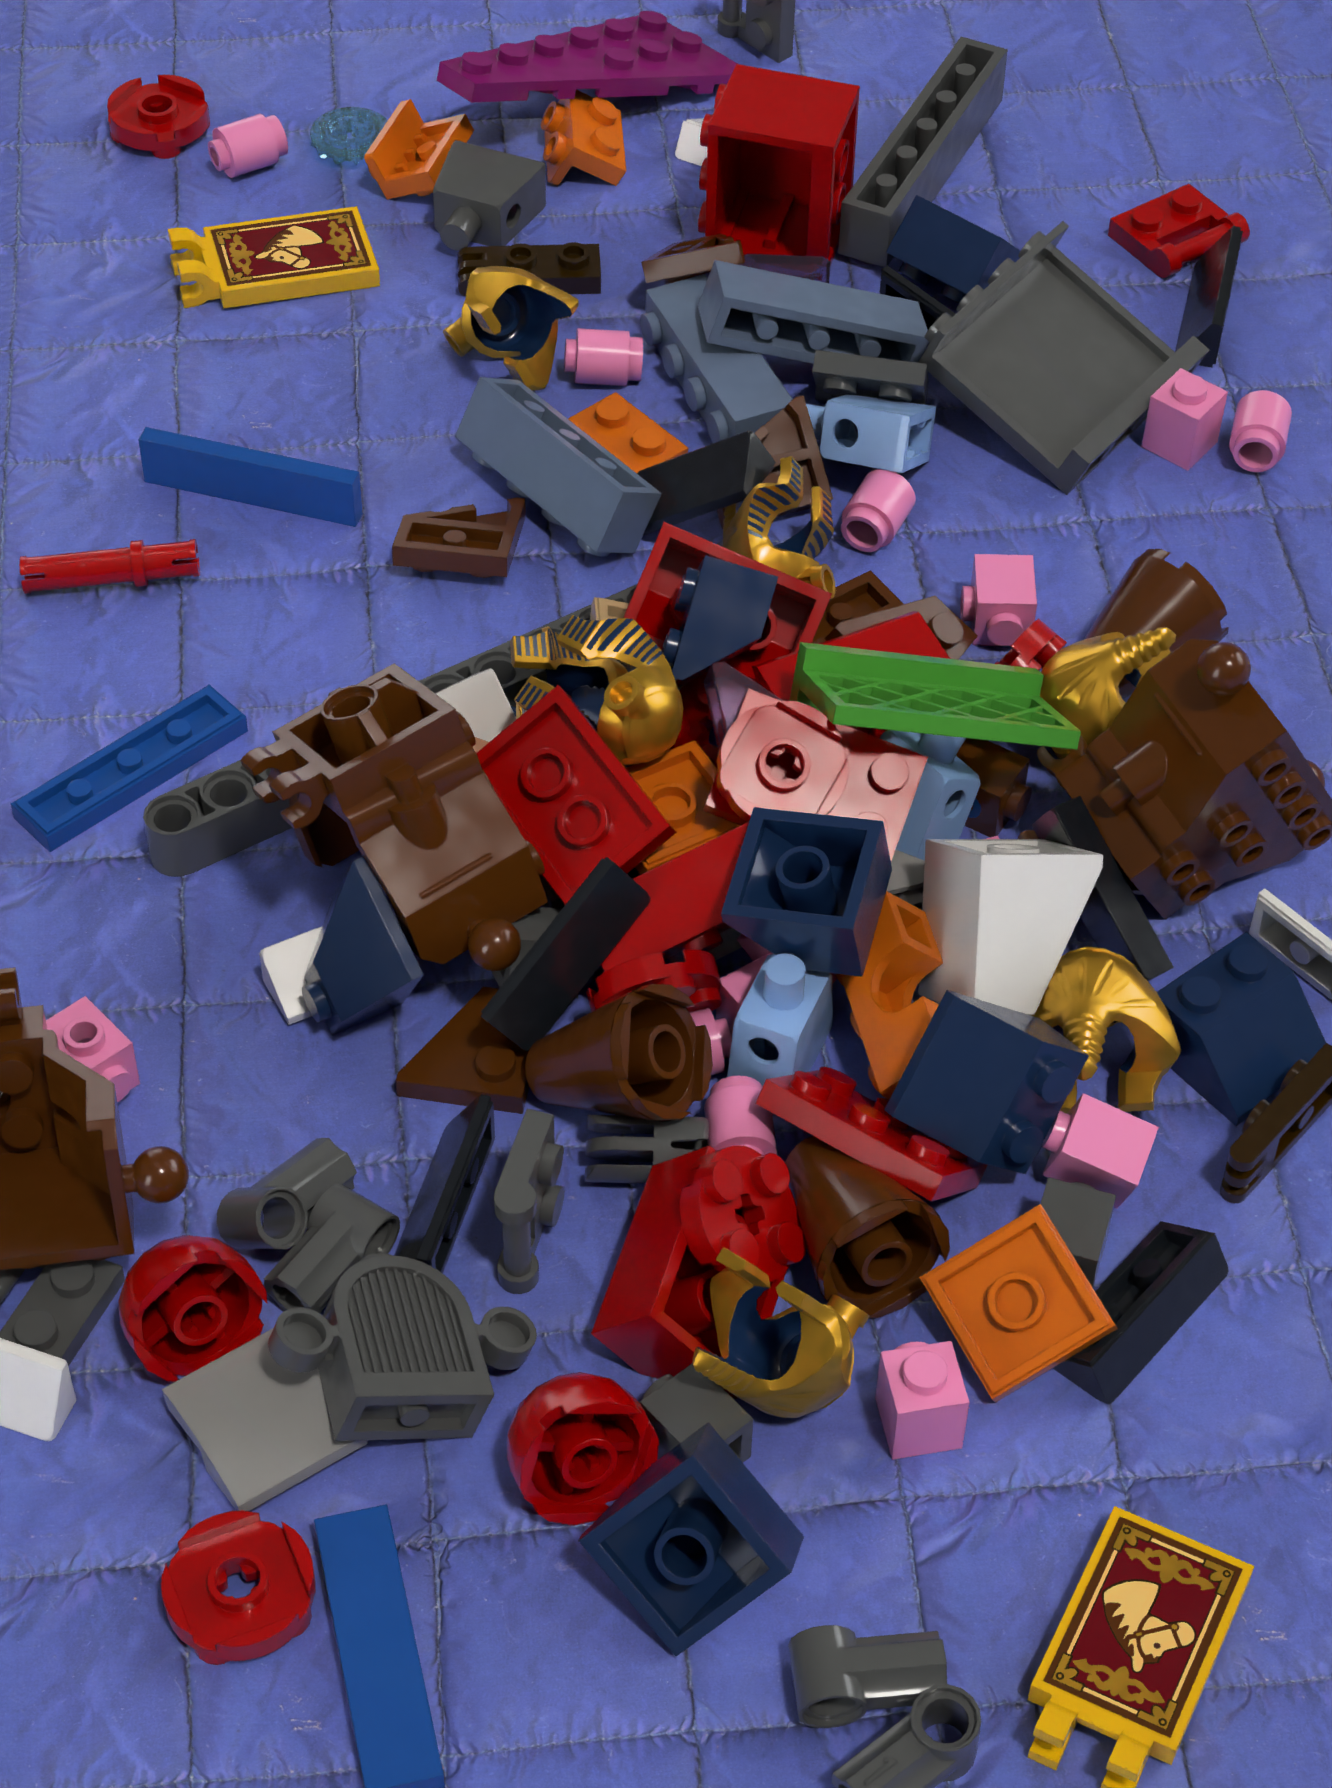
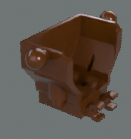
M1189 639L1147 670L1109 729L1096 737L1089 745L1080 735L1077 750L1071 749V752L1062 759H1054L1043 746L1037 750V756L1041 764L1051 775L1056 777L1066 793L1072 799L1081 796L1132 892L1137 895H1144L1164 919L1171 916L1184 905L1191 906L1201 902L1227 881L1287 862L1303 850H1313L1320 847L1332 837V799L1325 790V778L1322 770L1315 763L1305 759L1288 731L1248 681L1251 673V664L1247 654L1239 646L1228 642L1219 643L1216 640Z
M393 663L356 685L335 689L328 694V697L322 704L272 731L276 742L265 747L254 748L242 757L240 761L243 767L253 776L271 768L267 779L252 787L253 792L265 804L273 803L280 799L282 801L289 799V807L280 812L281 816L293 827L305 857L315 866L323 867L322 864L334 866L354 853L361 852L390 899L399 925L412 951L420 959L445 964L469 950L473 961L481 968L489 971L504 970L517 960L521 951V938L518 930L512 923L548 902L539 877L545 873L544 864L536 849L521 835L494 791L489 778L482 770L478 756L473 749V746L476 744L475 737L466 719L453 706L398 665Z
M16 967L0 969V1270L15 1268L31 1269L40 1265L81 1260H104L115 1256L135 1254L132 1193L137 1192L143 1199L152 1203L161 1204L173 1201L183 1193L189 1180L188 1165L180 1153L164 1146L149 1148L137 1157L134 1164H127L115 1084L59 1050L57 1035L53 1030H47L43 1005L22 1007Z

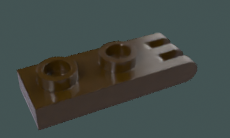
M571 242L564 245L514 244L512 246L464 247L458 252V290L463 296H466L471 273L478 267L506 266L526 270L568 294H601L599 244Z
M1326 1043L1308 1063L1303 1059H1299L1286 1074L1281 1084L1279 1095L1271 1103L1263 1099L1253 1108L1244 1123L1243 1134L1230 1147L1228 1162L1220 1187V1194L1224 1200L1230 1203L1243 1202L1332 1104L1331 1045Z

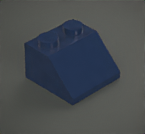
M918 195L915 196L886 251L903 262L898 272L924 286L927 285L930 277L945 284L940 294L958 304L976 285H980L983 289L988 287L989 284L987 282L990 276L1004 260L1011 258L1016 262L1020 259L1018 257L1020 250L1003 238Z
M754 807L722 908L721 916L723 922L775 955L787 953L797 956L803 961L806 970L863 977L892 872L883 821Z
M1248 932L1243 933L1157 991L1171 1018L1181 1048L1180 1055L1171 1069L1235 1126L1245 1121L1253 1108L1261 1100L1265 1099L1268 1102H1272L1279 1095L1281 1084L1291 1067L1299 1059H1303L1308 1063L1326 1044L1294 971Z
M946 990L884 1110L899 1121L980 1163L1026 1174L1035 1156L1040 1151L1043 1141L1062 1105L1072 1091L1075 1081L1089 1055L1040 1018Z
M708 1422L653 1463L581 1535L578 1541L671 1652L678 1656L789 1575L793 1570L804 1536Z

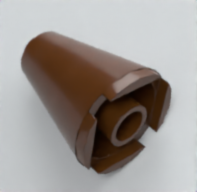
M1147 549L1132 562L1084 639L1112 632H1120L1125 637L1128 635L1135 636L1137 633L1144 634L1148 630L1154 631L1159 627H1167L1176 634L1175 642L1169 648L1172 653L1189 639L1216 640L1220 642L1228 634L1229 627L1222 628L1220 623L1227 615L1224 603L1213 586L1196 568L1185 562L1178 569L1164 560L1170 552L1163 549ZM1124 677L1118 685L1119 693L1123 699L1129 697L1136 688Z
M650 984L638 987L537 1040L528 1051L525 1075L533 1094L546 1104L659 1122L677 1120L690 1114V1112H686L694 1101L703 1100L709 1089L713 1067L711 1039L706 1025H695L687 1009L695 1005L688 995L672 985Z
M815 1136L799 1142L788 1155L785 1164L790 1174L789 1187L796 1203L799 1225L804 1233L806 1248L822 1296L829 1301L832 1294H835L870 1315L869 1318H879L906 1307L925 1293L927 1289L919 1277L932 1269L939 1255L946 1262L950 1251L949 1230L942 1222L939 1214L930 1205L894 1179L859 1162Z

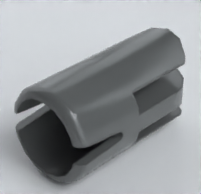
M587 1115L586 1128L590 1131L597 1133L654 1134V1137L605 1136L588 1139L586 1141V1156L606 1161L653 1162V1165H591L585 1168V1182L646 1183L652 1166L708 1146L709 1121L704 1117H684L682 1119L659 1122L621 1115Z

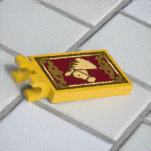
M357 206L203 227L204 237L199 236L194 230L188 228L168 229L172 250L188 249L183 253L170 255L174 275L180 276L181 283L197 281L195 284L179 287L184 308L199 306L208 300L221 299L224 309L380 286L379 267Z
M1114 1506L1031 1683L1027 1700L1044 1707L1035 1725L1033 1731L1035 1739L1029 1749L1027 1758L1057 1770L1076 1724L1079 1723L1117 1740L1107 1762V1773L1101 1788H1136L1149 1756L1172 1765L1248 1587L1254 1566Z

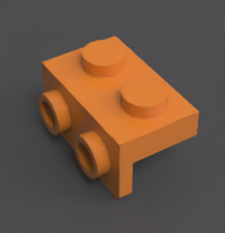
M576 90L574 99H559L558 102L552 101L548 105L541 121V129L544 130L545 135L543 159L547 164L548 182L558 186L570 168L574 166L616 186L626 173L621 110L604 98H593L579 90Z
M411 99L401 101L365 153L364 158L371 176L377 181L387 200L411 194L426 196L433 193L434 185L453 142L458 140L467 143L474 129L466 114L424 123Z

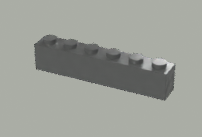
M960 37L842 201L839 254L858 259L867 264H875L881 267L889 265L894 257L886 251L915 196L918 195L930 202L934 200L1001 103L1008 49Z

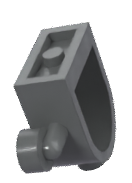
M375 1253L364 1257L345 1271L337 1283L323 1315L315 1310L304 1307L290 1308L281 1313L270 1335L268 1348L273 1359L290 1371L304 1373L318 1368L335 1441L472 1438L494 1397L487 1366L501 1370H512L520 1367L526 1361L535 1344L537 1333L529 1317L511 1307H496L489 1310L484 1315L480 1325L474 1322L470 1307L461 1291L443 1273L415 1259L393 1256L387 1253Z

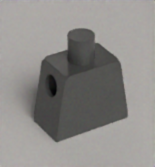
M455 140L451 145L433 190L435 229L440 233L443 243L455 251L468 247L470 242L486 246L507 245L546 206L545 163Z

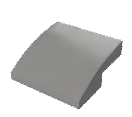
M273 1328L162 1389L167 1408L200 1450L206 1471L236 1511H251L368 1444L367 1440L335 1441L318 1368L310 1372L301 1373L290 1371L279 1365L271 1356L268 1348V1341Z

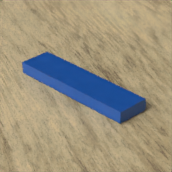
M145 427L138 439L144 481L147 483L353 527L357 526L363 515L359 471Z
M207 685L12 802L13 818L43 847L52 852L248 732L247 718L211 685Z
M385 1504L314 1519L364 1788H445L444 1773L388 1505Z

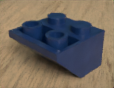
M705 555L697 570L687 568L686 573L682 577L673 609L684 613L679 630L670 628L661 649L671 667L678 688L703 675L708 670H712L749 650L761 638L778 576Z

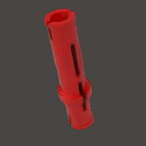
M196 539L146 546L143 540L131 541L130 547L35 557L20 556L19 559L20 575H25V580L21 581L24 594L34 591L134 581L136 587L148 586L149 580L200 576L199 557L196 558V553H198Z

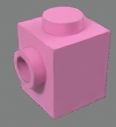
M1180 368L1150 397L1141 447L1188 471L1218 442L1228 391Z
M974 554L971 586H962L961 620L971 621V628L978 635L973 641V645L1011 646L1035 621L1037 597L1033 555Z
M86 996L46 1020L47 1030H53L57 1035L59 1050L115 1084L117 1102L122 1100L131 1089L140 1084L133 1043Z
M1083 1093L1068 1113L1059 1111L1043 1141L1042 1148L1051 1151L1043 1176L1069 1183L1080 1182L1090 1185L1096 1190L1115 1194L1114 1208H1118L1138 1186L1159 1127Z
M916 1341L902 1344L894 1350L882 1351L880 1353L875 1399L892 1460L962 1449L970 1402L952 1341L933 1344Z

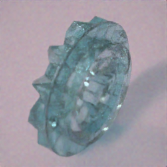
M343 107L329 111L318 117L312 124L310 129L311 146L316 148L319 158H332L335 165H339L344 161H352L357 165L359 160L365 159V153L386 124L387 119L373 110L360 107ZM351 132L352 137L355 138L347 139V133Z

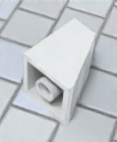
M926 839L922 910L926 913L943 964L927 974L919 982L918 994L940 1003L946 990H950L1027 1015H1035L1103 868V854L1045 839Z

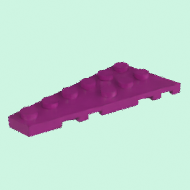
M641 11L637 16L624 19H607L603 24L590 27H573L568 32L556 35H538L534 40L517 44L504 43L499 48L483 52H466L462 57L440 61L437 81L471 103L527 101L529 91L552 94L556 99H574L576 89H595V95L598 98L668 95L670 86L691 89L696 94H713L714 85L727 84L738 63L702 43V38L697 34L682 31L668 23L667 17L655 11Z

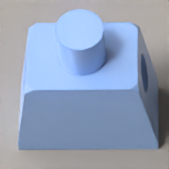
M849 394L827 400L825 407L806 404L816 440H821L820 454L822 458L898 473H904L929 462L936 406ZM854 424L856 425V427H857V429H858V434H857V432H856V430H855Z
M887 730L880 736V739L928 757L896 850L925 860L926 839L960 838L981 785L979 775L956 756L966 738Z
M792 954L768 955L736 1015L727 1077L738 1075L752 1077L759 1081L763 1087L766 1079L793 1075L795 1071L810 1072L833 1026L832 975L827 972L806 970L803 961ZM775 1045L779 1052V1058L764 1060L765 1046L774 1048Z

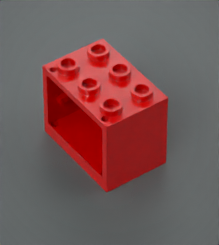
M736 64L728 83H721L719 85L715 98L714 113L705 115L701 127L700 145L707 147V158L702 163L699 189L706 191V201L701 206L698 231L705 233V237L722 233L726 237H732L734 241L740 240L745 263L826 278L839 247L841 204L853 187L860 86Z

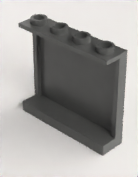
M1062 221L1046 236L1041 231L1034 234L1019 252V260L1016 262L1011 258L1004 260L990 276L987 282L989 284L988 287L985 289L980 285L973 287L957 306V314L952 317L947 312L943 313L926 332L924 338L930 344L918 363L927 364V370L934 378L1061 491L1068 495L1147 419L1151 395L1180 368L1193 373L1209 352V349L1194 335L1176 352L1167 346L1056 248L1069 227Z

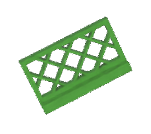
M800 642L789 701L801 702L819 710L827 716V719L832 724L1075 750L1078 748L1081 731L1040 697L1044 675L1036 668Z

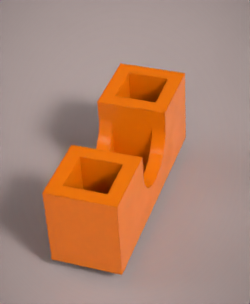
M888 891L885 894L863 977L835 974L845 988L852 1009L850 1013L851 1025L856 1034L862 1039L870 1062L868 1066L869 1079L874 1088L886 1099L891 1098L939 1006L938 1003L924 996L911 1004L914 991L927 974L943 964L925 911Z

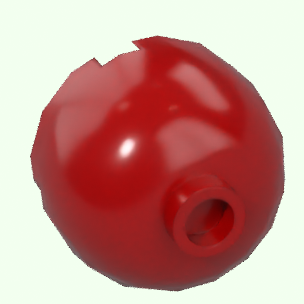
M182 1235L159 1242L142 1253L130 1268L119 1298L120 1325L125 1338L146 1370L166 1381L176 1382L179 1380L176 1375L187 1376L260 1336L264 1324L260 1320L259 1315L262 1310V1299L267 1303V1291L248 1261L233 1248L216 1238Z
M577 1372L556 1376L537 1386L519 1404L508 1430L506 1457L510 1471L521 1494L526 1501L533 1505L538 1515L549 1522L578 1525L596 1521L610 1507L605 1503L617 1500L658 1460L659 1439L645 1410L630 1392L610 1378Z

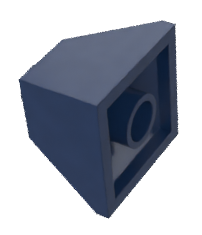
M364 857L353 860L334 893L304 975L307 985L302 987V994L306 1006L317 1023L325 1020L332 1035L401 1005L424 976L376 876Z

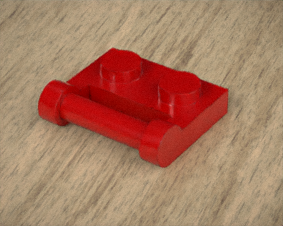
M1186 184L1110 218L1108 236L1157 276L1167 278L1178 273L1183 264L1202 256L1232 226L1241 227L1240 231H1243L1241 243L1248 240L1250 229L1246 219L1237 212L1232 214L1226 213L1191 184Z

